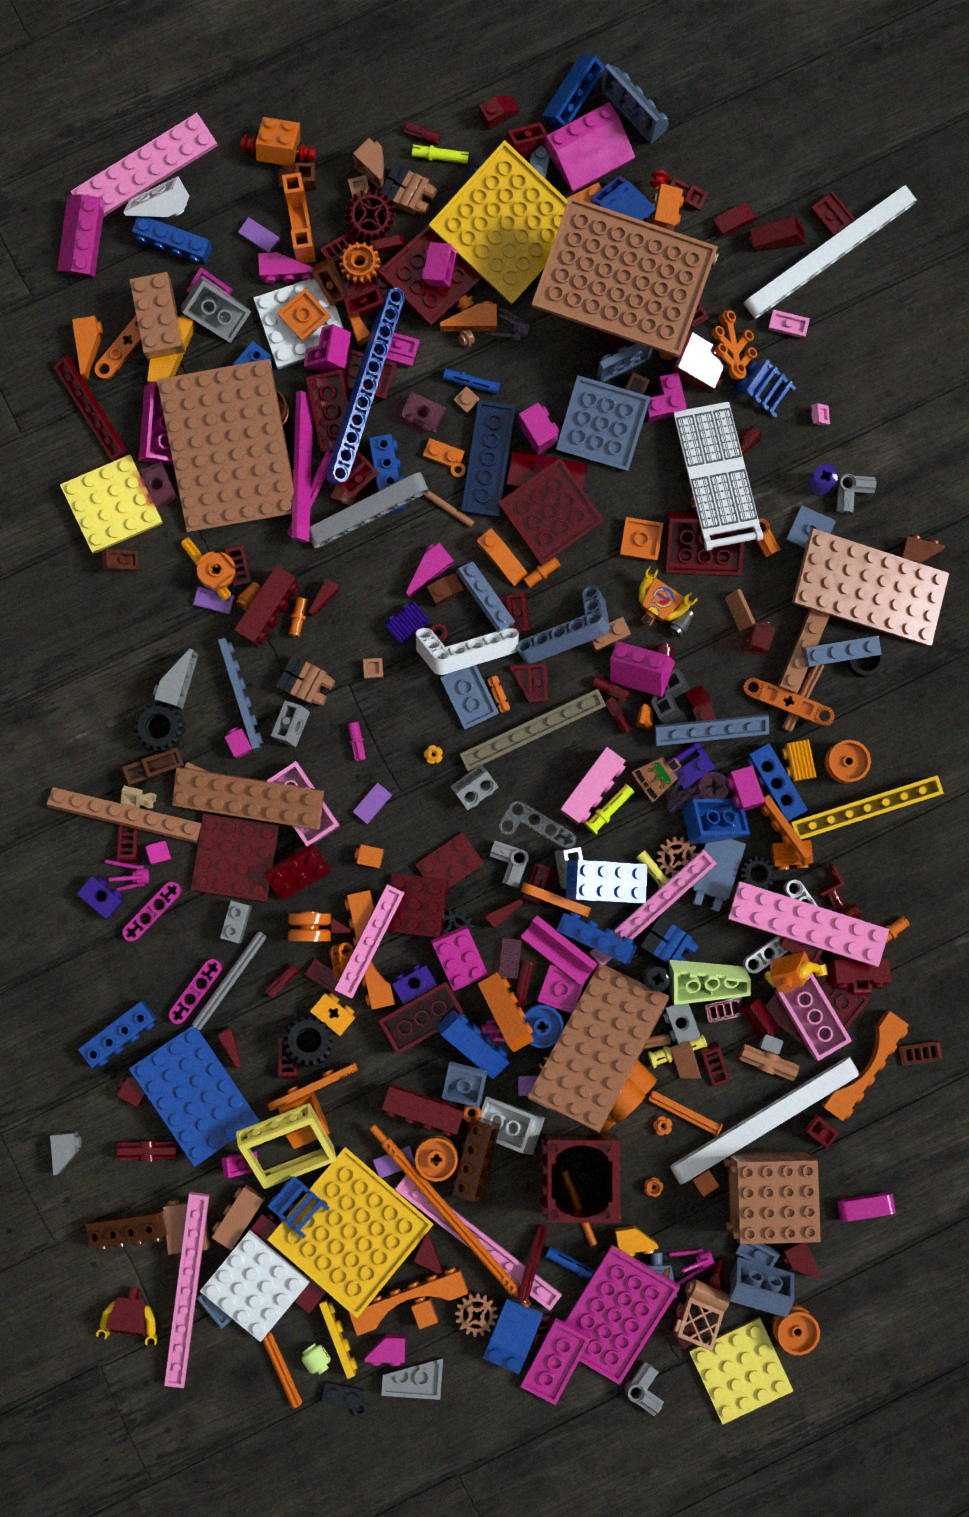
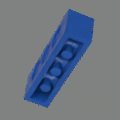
M770 743L747 755L748 765L753 766L758 775L757 779L760 786H764L768 792L766 796L769 795L787 821L808 810ZM763 762L769 763V772H764L762 770L761 766ZM772 779H777L780 782L778 789H774L771 786ZM783 795L789 798V804L787 806H784L781 803V797Z

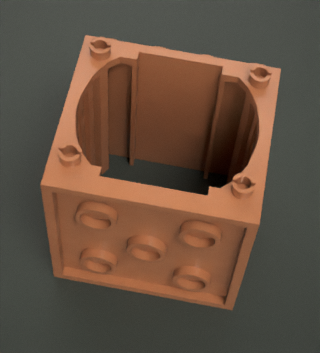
M805 1151L733 1153L728 1156V1159H724V1166L728 1167L730 1222H726V1229L730 1230L734 1239L740 1244L821 1242L818 1160Z

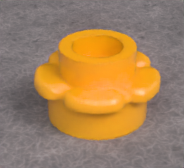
M435 745L429 746L424 752L427 762L430 764L439 763L442 760V749Z

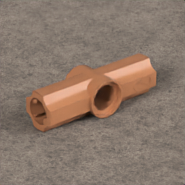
M744 1044L741 1048L739 1060L757 1066L758 1069L772 1075L777 1074L791 1081H794L799 1065L781 1059L776 1054L766 1050L761 1051L747 1044Z

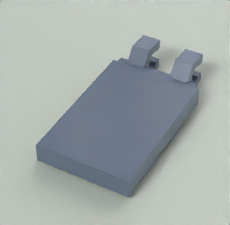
M477 665L441 675V682L464 730L499 714Z
M733 839L705 843L704 850L717 864L692 886L693 890L696 891L693 904L700 906L704 894L714 897L711 910L720 911L723 900L726 901L730 897L746 846L745 843Z

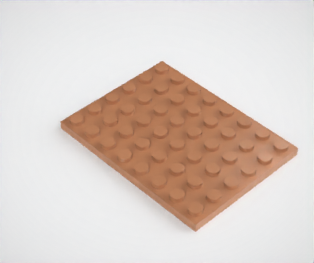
M570 196L531 307L680 358L718 246Z
M270 359L157 379L187 532L292 514L293 478Z

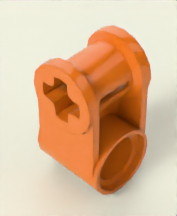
M348 942L335 944L329 951L333 974L337 981H339L354 951L353 946Z

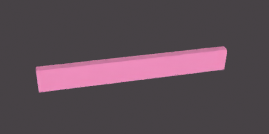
M703 849L652 895L646 903L642 904L614 930L616 932L615 935L620 938L625 936L633 940L717 863ZM596 949L589 952L602 966L613 958Z

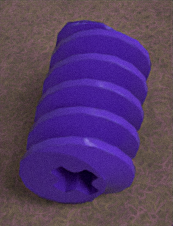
M829 464L818 466L807 481L808 490L817 496L825 495L837 481L838 475L835 468Z

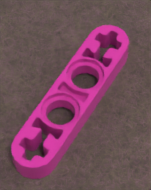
M176 882L165 884L124 927L123 937L127 941L138 940L181 895V886ZM176 886L177 888L175 889V891L177 893L176 895H169L168 899L171 900L168 903L167 899L161 896V894L163 893L164 895H167L170 891L168 887ZM157 899H161L164 902V907L161 910H157L154 907V902ZM143 913H148L151 917L148 924H143L140 920ZM135 921L144 928L142 931L140 928L135 931L136 937L128 936V929H134L137 926L134 924Z
M208 960L169 1012V1018L173 1023H183L222 971V964L219 960ZM216 963V968L218 970L217 972H211L209 976L213 978L210 980V978L206 975H203L202 972L204 971L205 973H208V971L210 970V967L208 965ZM199 978H204L207 982L204 989H200L196 985V981ZM187 994L195 996V1002L192 1005L185 1002ZM181 1002V1004L184 1007L189 1008V1011L187 1012V1010L184 1009L181 1013L183 1018H178L176 1020V1015L174 1014V1011H180L182 1006H179V1004Z

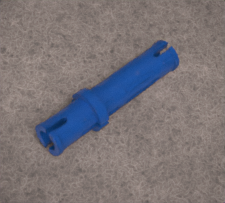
M446 368L443 380L459 383V386L463 387V385L496 395L500 388V383L468 375L465 371L461 373Z
M551 1246L544 1257L576 1273L580 1278L584 1277L590 1280L596 1271L587 1266V1263H581Z

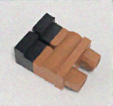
M395 162L379 194L380 196L382 193L385 194L384 201L390 198V205H394L415 216L416 213L426 215L429 204L423 202V199L427 197L433 200L437 194V189L429 184V179L403 168V165Z
M292 654L285 670L302 679V681L283 671L276 687L311 705L314 703L324 706L327 696L319 692L322 686L331 690L335 680L328 676L327 672Z

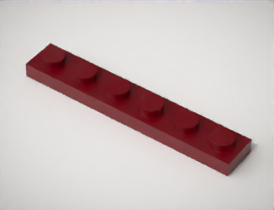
M69 355L63 356L53 368L111 461L118 460L127 451V448Z

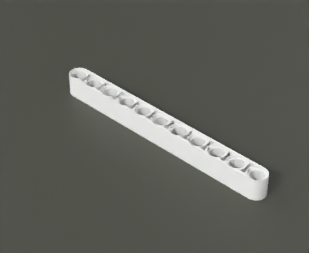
M906 185L901 187L749 297L743 303L754 319L760 317L916 203L917 199Z
M850 1057L840 1060L720 1134L717 1138L712 1139L670 1166V1169L679 1184L686 1183L860 1075L859 1071Z

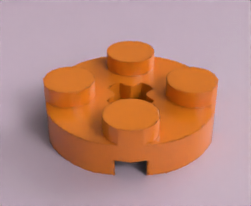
M208 552L198 561L197 577L202 585L210 588L212 591L223 589L229 586L235 578L234 562L225 553ZM212 568H221L219 571L220 573L213 574Z

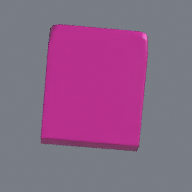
M166 841L145 846L151 865L171 859Z

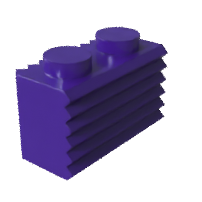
M410 602L401 608L402 612L397 616L394 614L386 621L388 623L385 625L386 629L399 645L403 644L418 629H421L430 622L429 618L415 602L412 604Z

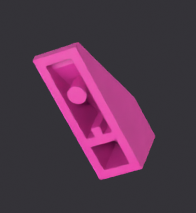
M440 543L437 545L432 544L425 550L427 553L424 554L407 589L406 594L408 598L412 597L454 564V560Z

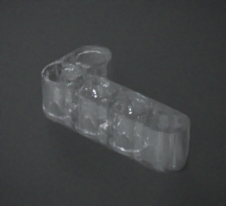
M515 801L510 805L499 824V830L504 835L513 834L518 825L522 823L562 848H571L576 843L574 833L520 801ZM520 805L523 808V813L515 815L512 812L513 806ZM537 815L539 817V824L531 825L529 817ZM506 821L513 824V830L510 832H506L502 828V824ZM547 825H553L556 828L554 835H548L545 832ZM562 830L563 832L561 833V835L564 837L570 835V840L572 841V843H567L565 845L563 844L564 840L559 837L558 841L554 838L559 834V831Z

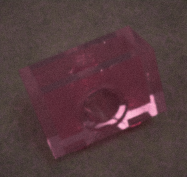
M411 392L402 410V416L405 421L411 424L417 423L427 432H437L446 414L445 407L414 392ZM425 410L428 412V415L420 417L418 413Z
M162 461L140 470L142 473L140 480L143 487H147L149 490L147 497L151 505L154 504L158 509L178 501ZM161 482L162 487L160 489H153L155 483Z

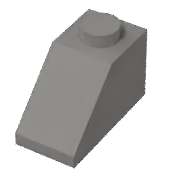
M78 1131L54 1133L50 1136L53 1175L61 1173L79 1152L82 1141L81 1136H78Z

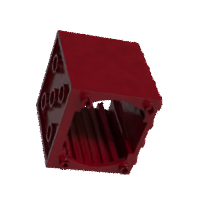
M544 1134V1139H541V1152L544 1158H541V1172L544 1178H541V1192L544 1197L541 1198V1213L543 1217H546L547 1223H621L620 1140L614 1134ZM584 1145L597 1148L606 1154V1209H603L599 1202L595 1203V1209H592L591 1206L587 1207V1209L580 1208L579 1210L575 1208L568 1209V1207L564 1206V1209H562L561 1205L556 1202L552 1191V1164H556V1156L561 1151L570 1147Z

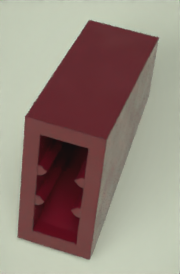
M794 216L751 228V235L749 236L751 246L758 252L806 245L804 226Z

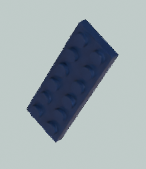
M478 400L461 512L499 518L500 505L498 502L502 500L516 406Z

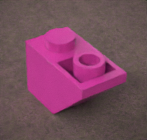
M385 1334L366 1353L365 1362H369L370 1365L374 1366L381 1365V1363L399 1366L401 1363H405L406 1334Z

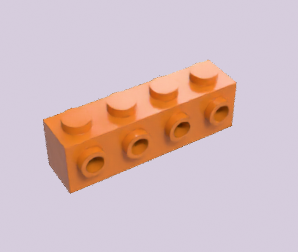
M497 972L479 982V988L511 1050L515 1052L533 1042L534 1039L531 1035L533 1029L528 1022L525 1023L523 1019L526 1017L521 1007H517L516 1003L518 1000L513 991L509 992L508 988L511 986L507 978H502Z

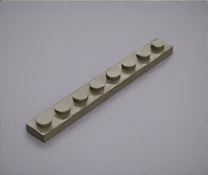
M596 689L461 753V759L469 772L480 764L488 763L606 707V704L599 690Z

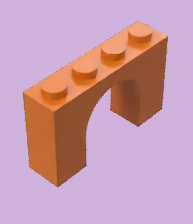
M301 172L282 175L296 260L303 264L316 262Z

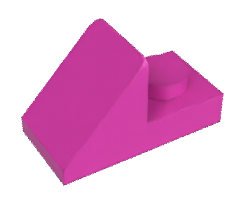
M252 1151L258 1161L257 1151ZM242 1153L229 1154L227 1157L222 1158L224 1178L253 1172Z

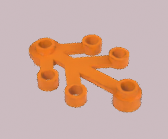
M725 311L719 316V322L723 327L727 328L728 339L724 336L725 332L721 326H716L712 329V336L720 342L715 347V353L730 366L728 372L731 378L735 380L743 379L747 373L746 366L750 360L757 357V351L750 347L744 352L745 356L741 361L739 353L747 343L754 339V334L750 330H746L741 334V339L737 343L733 325L736 315L733 311ZM728 351L731 353L732 358L727 354Z

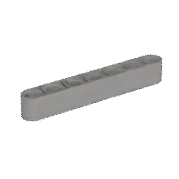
M422 473L410 475L311 526L309 538L313 548L322 547L429 492Z

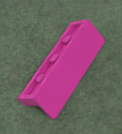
M539 916L532 920L530 926L521 936L522 940L579 985L584 983L598 964Z

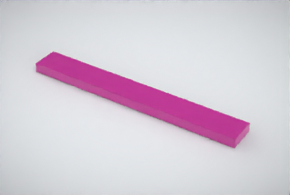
M298 391L296 392L294 494L291 538L306 543L309 542L313 411L309 394Z

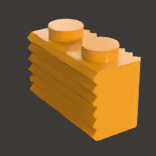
M809 739L784 744L782 756L784 760H787L788 767L785 768V771L791 781L815 778L816 772Z

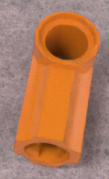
M758 519L764 531L763 540L756 542L766 558L781 549L770 531L769 523L765 519ZM754 527L749 529L750 533L754 532Z

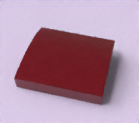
M357 450L348 479L337 485L352 499L379 472ZM336 470L335 475L340 479V473Z

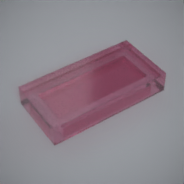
M502 939L499 966L501 977L518 979L522 940Z

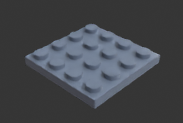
M577 375L556 450L629 471L651 397Z

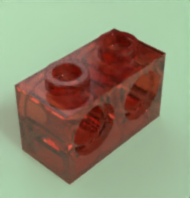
M766 621L757 622L751 628L745 649L764 655L770 649L776 628Z

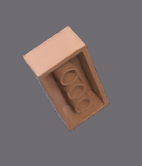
M164 272L129 279L143 352L146 358L153 359L185 352L172 283L168 273Z

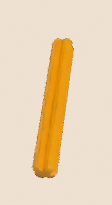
M187 537L181 541V545L198 566V561L203 555L192 540ZM227 587L216 591L224 601L231 597V592Z

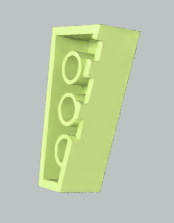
M669 960V992L674 1005L751 996V979L744 966Z

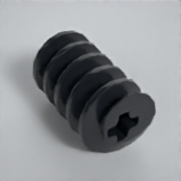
M651 966L644 971L642 981L649 989L660 992L668 987L670 976L664 968ZM657 976L660 977V980L655 982L652 978Z

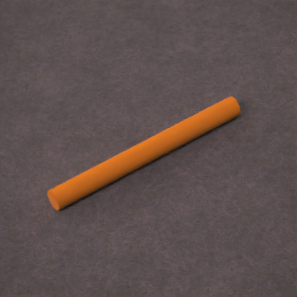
M569 1171L562 1172L561 1175L575 1209L583 1208ZM581 1223L590 1247L596 1245L597 1241L590 1224Z

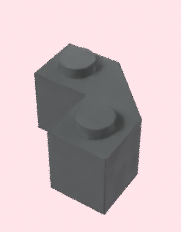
M678 668L672 670L663 697L653 696L651 701L658 718L665 724L682 715L674 698L691 690L683 673Z

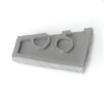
M443 1358L383 1374L381 1396L440 1400Z

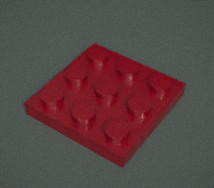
M392 873L390 886L403 892L404 895L386 931L430 937L442 936L449 880Z

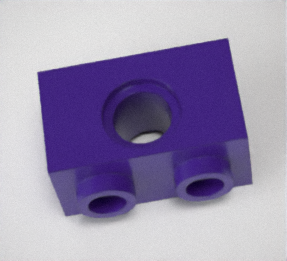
M92 876L77 895L104 918L110 919L125 902L121 898L123 895L115 888L111 890L106 886L108 882L101 876L98 878ZM102 890L106 893V899L103 902L98 899V894Z
M419 964L411 969V974L405 976L403 973L394 978L395 983L392 985L403 1005L438 985L427 965L422 966V964ZM410 978H417L420 982L419 987L411 988L408 983Z

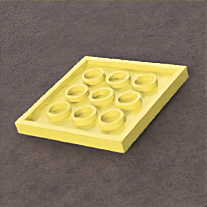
M127 455L60 484L92 554L163 524L131 455Z
M760 1317L717 1336L713 1351L700 1346L689 1349L722 1425L793 1392Z

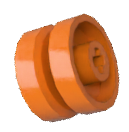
M845 740L830 747L824 758V767L828 776L835 782L843 784L852 783L865 777L871 765L870 753L867 748L854 740ZM845 760L850 761V764L847 765Z
M319 912L288 914V924L300 925V929H290L288 931V941H331V931L319 929V926L331 924V914H319Z
M442 1135L428 1136L421 1141L415 1155V1164L420 1175L427 1180L437 1182L447 1179L456 1170L458 1153L453 1141ZM435 1154H439L440 1159L438 1161L433 1159Z
M793 1304L787 1318L774 1315L772 1319L771 1329L773 1335L786 1352L792 1355H804L816 1347L820 1339L819 1325L806 1308Z

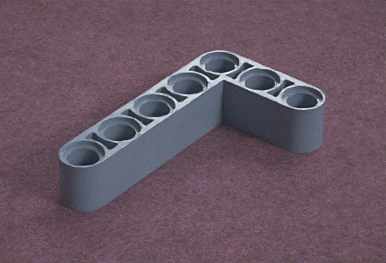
M588 586L582 593L585 610L584 616L525 638L517 644L516 649L525 663H535L608 633L610 626L606 601L597 586Z

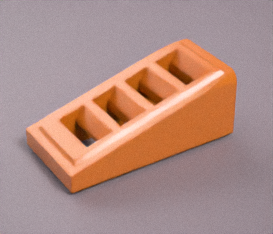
M349 317L357 344L360 347L368 342L370 332L360 317Z
M646 704L642 705L639 709L636 727L651 729L654 711Z

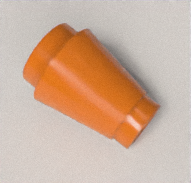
M252 582L237 596V605L247 611L262 587L256 582Z

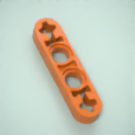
M523 883L521 892L573 911L579 915L589 916L591 908L528 883Z

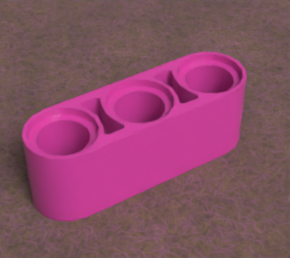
M892 1192L852 1197L837 1201L841 1222L896 1213Z

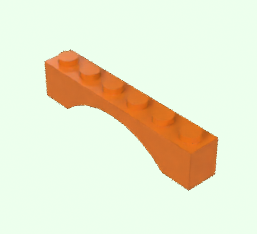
M371 890L347 895L348 899L345 900L346 910L351 911L352 916L349 919L350 928L355 930L356 937L353 938L354 947H356L375 909ZM371 961L362 978L363 987L367 986L368 994L365 995L367 1006L377 1009L395 1005L392 985L380 975Z
M885 1010L875 1025V1045L866 1067L851 1082L827 1095L820 1106L842 1121L845 1118L848 1119L853 1113L852 1107L864 1097L863 1091L875 1081L874 1075L876 1072L884 1068L887 1056L895 1052L898 1040L906 1036L909 1024L891 1011Z
M448 1268L442 1275H430L426 1277V1281L421 1283L414 1281L407 1285L408 1288L402 1290L400 1288L393 1289L389 1292V1295L384 1297L377 1295L358 1318L349 1312L357 1336L375 1330L383 1317L391 1309L406 1300L432 1296L451 1301L468 1294V1288L461 1268Z

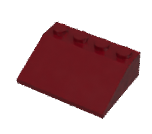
M668 512L666 573L742 576L744 542L714 547L712 550L706 551L698 514ZM746 529L710 535V538L715 540L745 534Z

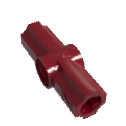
M153 1139L139 1140V1142H118L117 1156L118 1160L139 1159V1161H156L157 1159H177L178 1143L176 1141H157Z

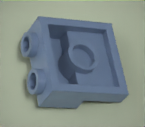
M450 1062L442 1099H446L449 1102L466 1104L469 1107L480 1108L488 1071Z

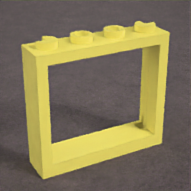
M310 1103L236 1132L238 1147L264 1189L337 1161L334 1146ZM307 1125L312 1127L323 1148L265 1171L250 1149Z

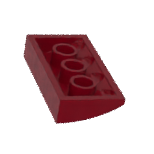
M343 369L306 377L321 453L334 450L351 395L346 370ZM352 417V422L357 425L356 419ZM347 435V441L351 443V437Z
M514 450L506 487L519 488L558 459ZM563 460L583 489L588 465Z

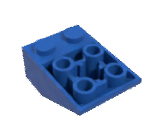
M620 176L590 198L592 204L639 220L649 217L656 210V207L628 180Z

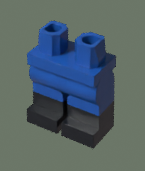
M662 915L656 918L650 930L665 939V942L648 931L639 944L641 948L669 964V960L688 961L681 956L683 951L686 950L694 954L699 947L691 940V936L669 922Z

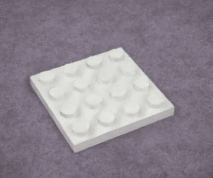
M315 277L312 280L308 279L253 297L278 369L305 361L306 350L319 345L322 327L334 324L343 328L336 305H330ZM306 288L331 315V318L302 342L278 316L277 312Z
M249 1230L200 1292L261 1342L311 1280Z

